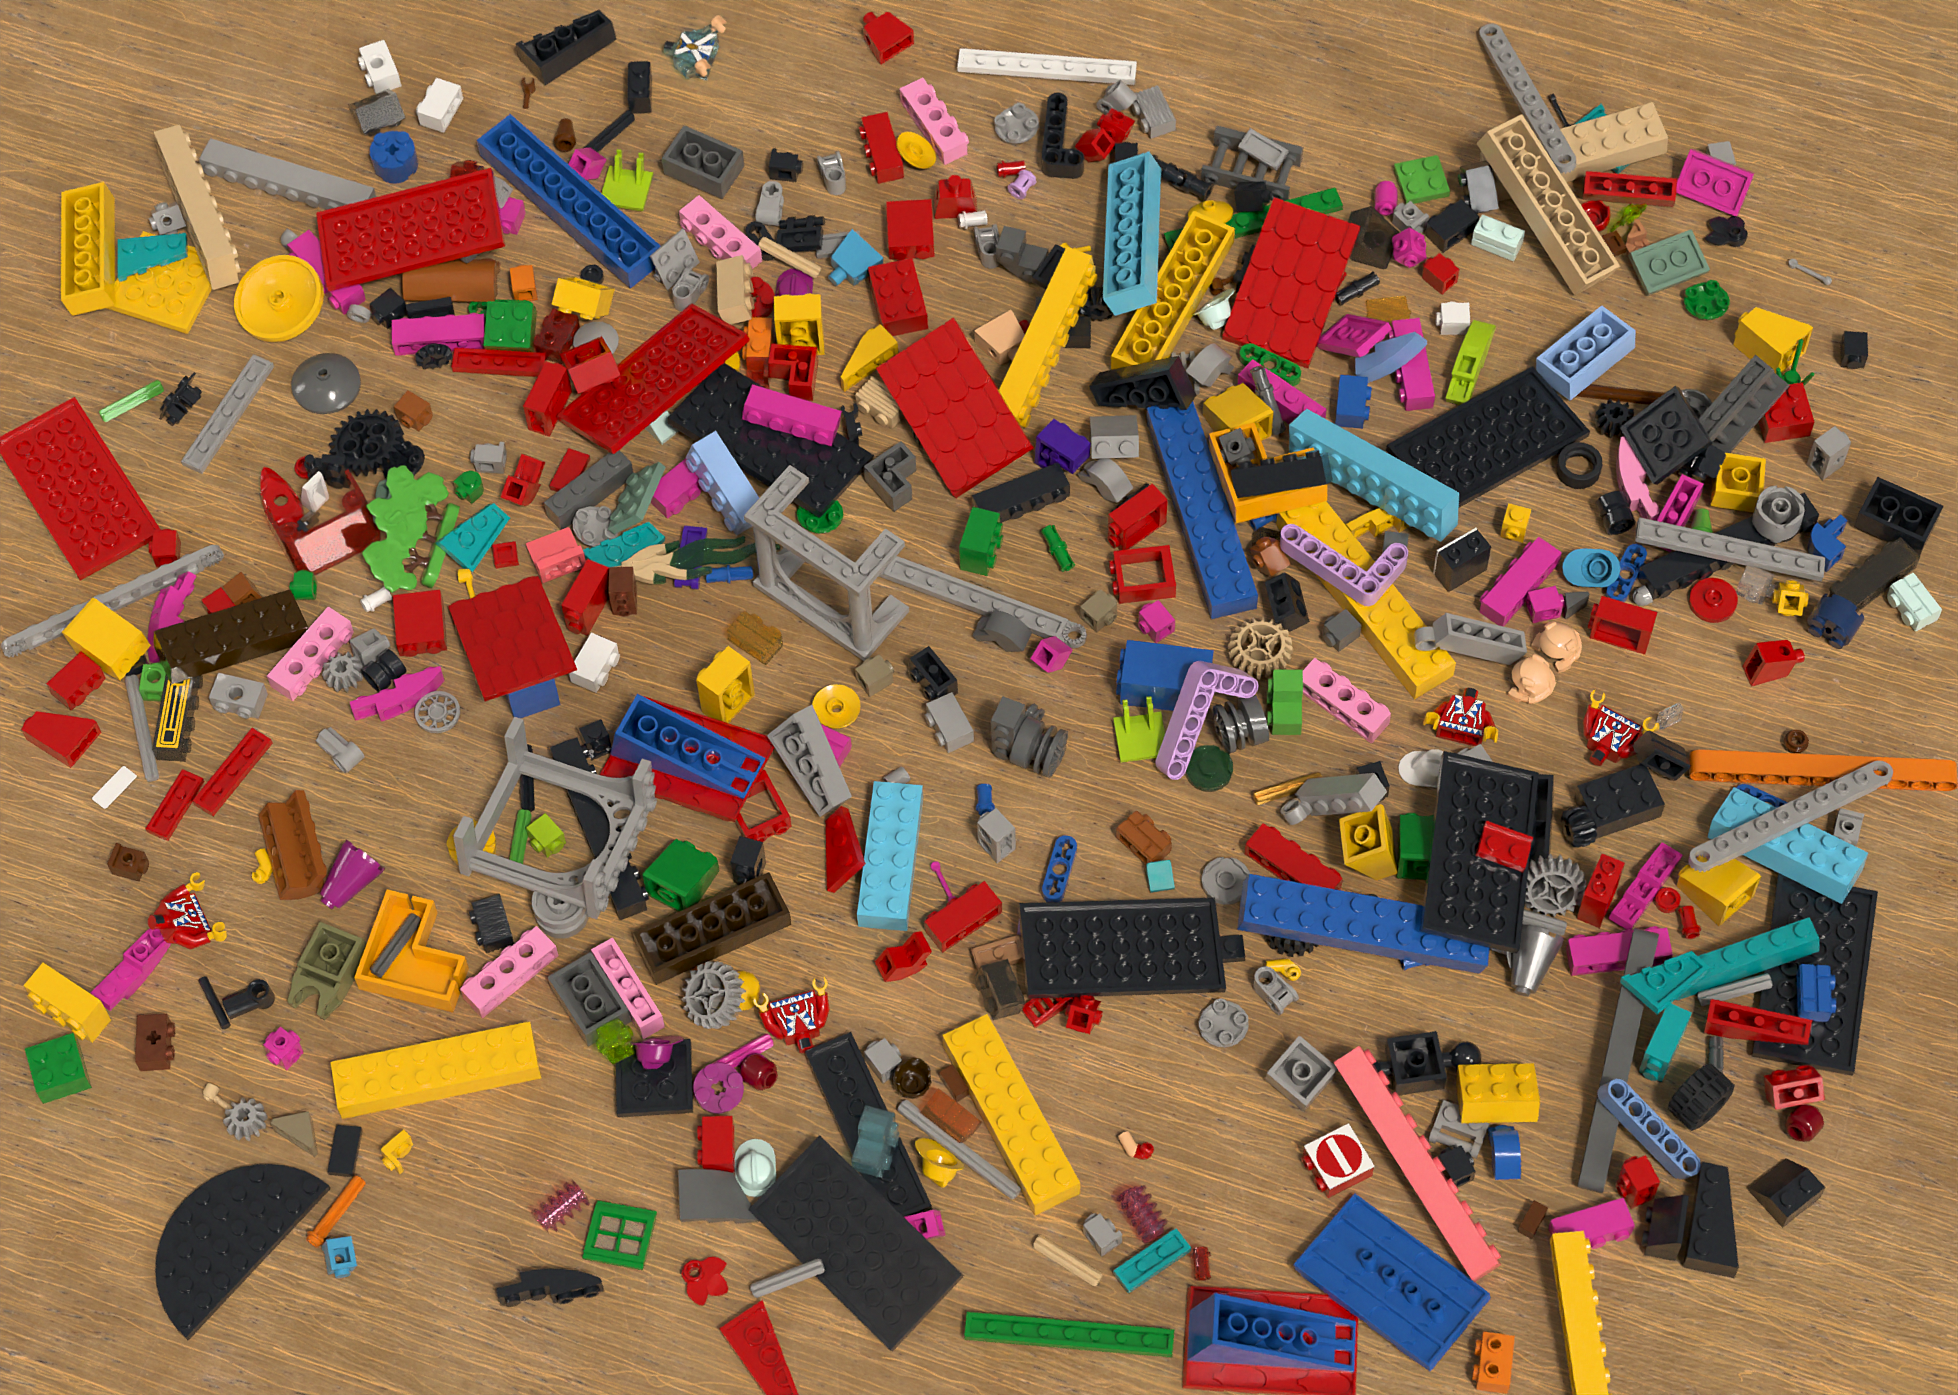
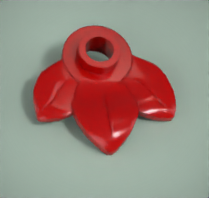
M708 1257L703 1261H688L683 1266L682 1278L687 1283V1295L697 1305L704 1306L708 1295L722 1296L728 1293L727 1282L720 1274L727 1265L724 1260L718 1257ZM694 1270L700 1272L697 1277H692L690 1273Z

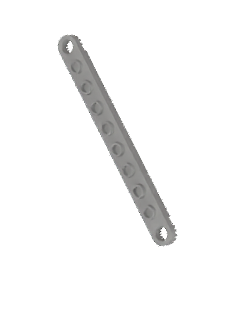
M1496 24L1484 25L1480 29V40L1527 123L1560 173L1565 172V174L1567 172L1570 173L1571 170L1573 171L1576 168V156L1501 27ZM1489 32H1490V34H1491V32H1493V34L1495 33V35H1493V36H1487V34H1489ZM1562 159H1563L1564 161H1565V159H1566V161L1569 160V163H1567V164H1562V163H1560V161L1562 162Z
M219 545L207 546L192 554H186L170 564H164L155 571L142 574L131 582L120 584L113 590L96 595L93 598L112 611L119 610L173 585L180 574L190 571L195 575L204 571V568L207 566L211 567L215 563L218 564V561H222L224 558V554ZM89 601L74 605L71 609L61 614L52 615L49 619L39 624H33L27 627L26 630L6 638L1 643L4 655L6 657L18 656V653L22 654V651L34 649L62 636V631Z
M898 556L879 575V577L984 616H991L993 610L1009 613L1021 620L1033 634L1043 638L1056 636L1071 648H1079L1086 642V629L1081 624L1068 621V619ZM1077 631L1081 636L1079 639L1072 640L1071 638L1069 639L1068 634Z
M1874 761L1693 848L1688 859L1689 865L1695 871L1699 870V872H1706V870L1709 871L1717 865L1720 866L1863 797L1885 784L1887 785L1892 778L1893 769L1884 761ZM1877 769L1880 771L1881 769L1886 774L1885 776H1878L1874 771H1877ZM1704 855L1703 857L1706 856L1708 860L1707 862H1700L1696 859V856Z

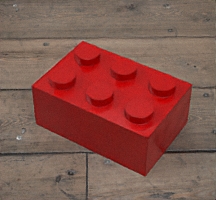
M913 258L869 266V284L879 323L891 336L927 330L928 314Z

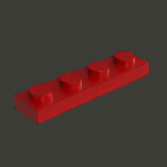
M454 348L452 371L538 377L547 361L546 353Z
M251 728L192 800L194 805L214 817L273 744L272 740L256 729Z

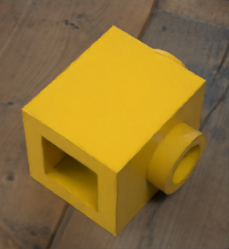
M1508 503L1500 537L1523 543L1531 509Z

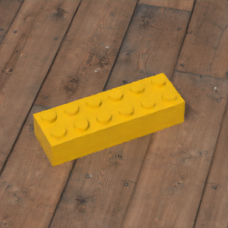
M104 182L61 192V301L72 316L115 306V197Z

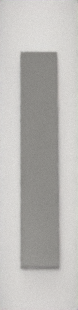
M254 354L252 355L181 460L183 466L203 474L273 370L274 364Z

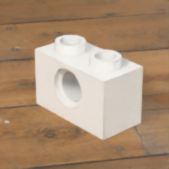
M385 40L359 48L361 57L358 58L359 65L362 71H367V74H365L368 87L373 86L376 95L401 87L397 69Z

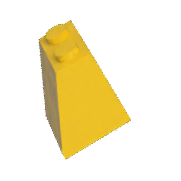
M1755 307L1749 313L1745 312L1739 318V326L1734 334L1736 337L1733 346L1750 360L1754 355L1758 356L1774 370L1775 374L1778 367L1781 373H1783L1792 365L1800 339H1803L1800 357L1806 353L1813 327L1809 324Z
M1244 383L1238 386H1231L1224 393L1218 396H1211L1203 403V416L1214 432L1230 429L1232 432L1234 427L1254 422L1261 441L1272 435L1273 410Z
M92 598L62 631L76 654L82 651L99 665L103 672L118 680H121L131 670V667L140 659V656L144 655L151 646L139 629L95 598Z
M1382 804L1375 806L1372 811L1357 812L1339 819L1345 865L1375 880L1397 874L1392 827Z
M1699 855L1696 858L1700 862H1707L1708 860L1706 856L1703 857L1704 855ZM1734 858L1720 866L1717 865L1711 868L1709 871L1706 870V872L1695 871L1694 868L1692 869L1689 865H1686L1678 873L1677 887L1715 924L1720 926L1754 897L1761 875Z

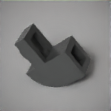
M993 610L991 616L981 617L973 637L977 641H996L1006 652L1024 651L1032 631L1015 616L1003 611Z

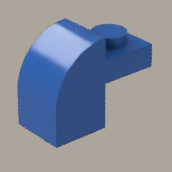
M1841 514L1834 520L1829 519L1823 527L1816 523L1808 541L1807 549L1809 554L1825 557V572L1831 569L1843 557L1846 548L1837 539L1844 532L1847 519Z
M1507 1125L1488 1127V1137L1492 1148V1170L1495 1180L1521 1179V1151L1518 1130H1515L1514 1126Z

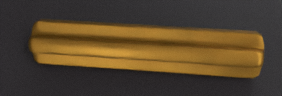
M1315 772L1254 791V802L1256 805H1261L1296 794L1307 779L1322 778L1320 772Z

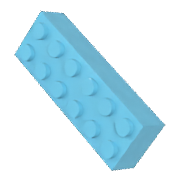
M874 781L864 855L866 864L863 866L857 910L858 927L899 931L908 930L923 806V785Z
M1734 787L1712 819L1707 838L1712 840L1776 809V807ZM1807 823L1742 855L1842 904L1863 871L1868 852Z

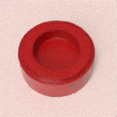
M1670 887L1660 889L1655 897V905L1663 913L1675 912L1681 902L1680 894Z

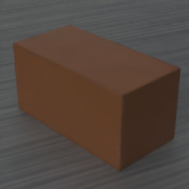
M953 1064L939 1072V1078L956 1103L969 1095L968 1086Z
M1534 1200L1521 1222L1518 1232L1533 1239L1547 1213L1548 1207Z

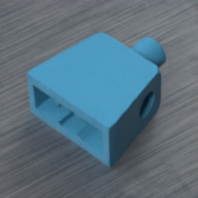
M852 229L831 257V265L835 270L828 278L835 286H838L844 279L855 286L869 277V266L883 264V257Z

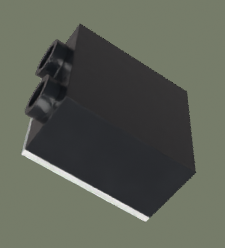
M1474 528L1437 550L1433 574L1448 593L1487 570L1491 552L1490 544L1478 529Z

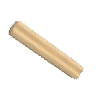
M766 237L761 238L758 244L761 250L813 278L818 277L821 272L820 266Z
M1039 1235L1034 1241V1249L1089 1284L1096 1286L1102 1278L1101 1272L1044 1236Z

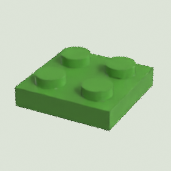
M1438 155L1394 164V171L1405 204L1410 201L1415 204L1450 196V189Z

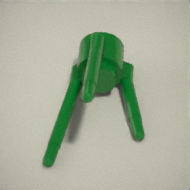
M1800 339L1798 342L1791 370L1785 372L1782 377L1780 368H1776V374L1788 384L1803 382L1805 386L1815 375L1814 372H1811L1801 381L1800 375L1796 372L1803 339Z

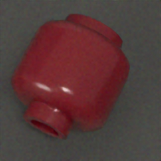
M755 1053L746 1057L740 1065V1075L743 1082L755 1090L769 1089L777 1080L776 1064L761 1054Z
M1802 1104L1798 1105L1787 1117L1785 1124L1787 1132L1792 1139L1809 1142L1823 1129L1824 1119L1818 1108Z

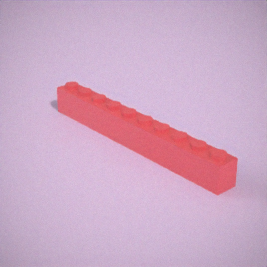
M1358 1046L1335 1061L1334 1064L1468 1275L1476 1282L1501 1266L1498 1260L1501 1255L1494 1244L1488 1245L1484 1238L1487 1233L1480 1222L1474 1223L1470 1216L1473 1211L1466 1200L1461 1202L1456 1193L1459 1192V1189L1452 1178L1447 1180L1442 1173L1445 1167L1437 1156L1433 1158L1428 1151L1432 1147L1424 1135L1419 1137L1414 1129L1418 1125L1410 1113L1405 1115L1401 1108L1404 1103L1397 1092L1391 1093L1387 1085L1390 1081L1382 1070L1378 1072L1373 1065L1377 1061L1369 1049L1364 1050Z

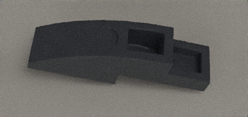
M537 1269L519 1272L521 1277L520 1283L496 1288L500 1305H506L507 1307L517 1306L521 1301L529 1299L532 1301L542 1300L546 1295L550 1294L553 1303L567 1304L575 1298L583 1296L584 1298H592L599 1295L600 1292H604L601 1278L568 1269Z

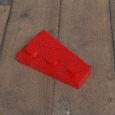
M840 806L826 819L827 891L832 893L841 888L866 864L849 809Z

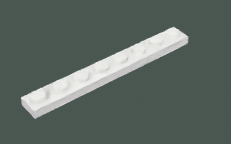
M961 48L958 59V72L1116 83L1118 80H1122L1128 85H1135L1137 67L1136 61Z

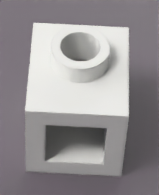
M1441 303L1440 312H1436V326H1440L1441 335L1467 334L1470 327L1469 303Z

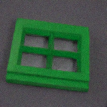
M597 1200L582 1258L584 1260L643 1271L656 1222L657 1211Z

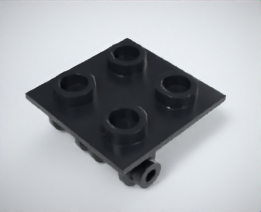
M195 372L190 377L185 376L177 385L178 388L174 392L175 394L171 392L165 398L164 404L160 408L162 411L160 420L165 416L167 417V423L171 426L178 424L185 414L188 413L186 408L191 409L201 398V389L196 386L194 388L190 386L195 377Z

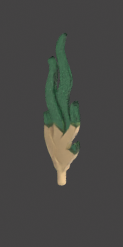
M745 536L736 539L705 538L691 542L678 549L680 542L674 541L646 547L628 560L621 562V566L614 567L633 566L636 580L650 584L666 583L665 577L689 580L712 573V567L705 566L694 569L698 566L708 564L726 565L741 562L756 553L755 543L733 551H713L714 549L738 547L745 543ZM775 543L776 550H780V545Z

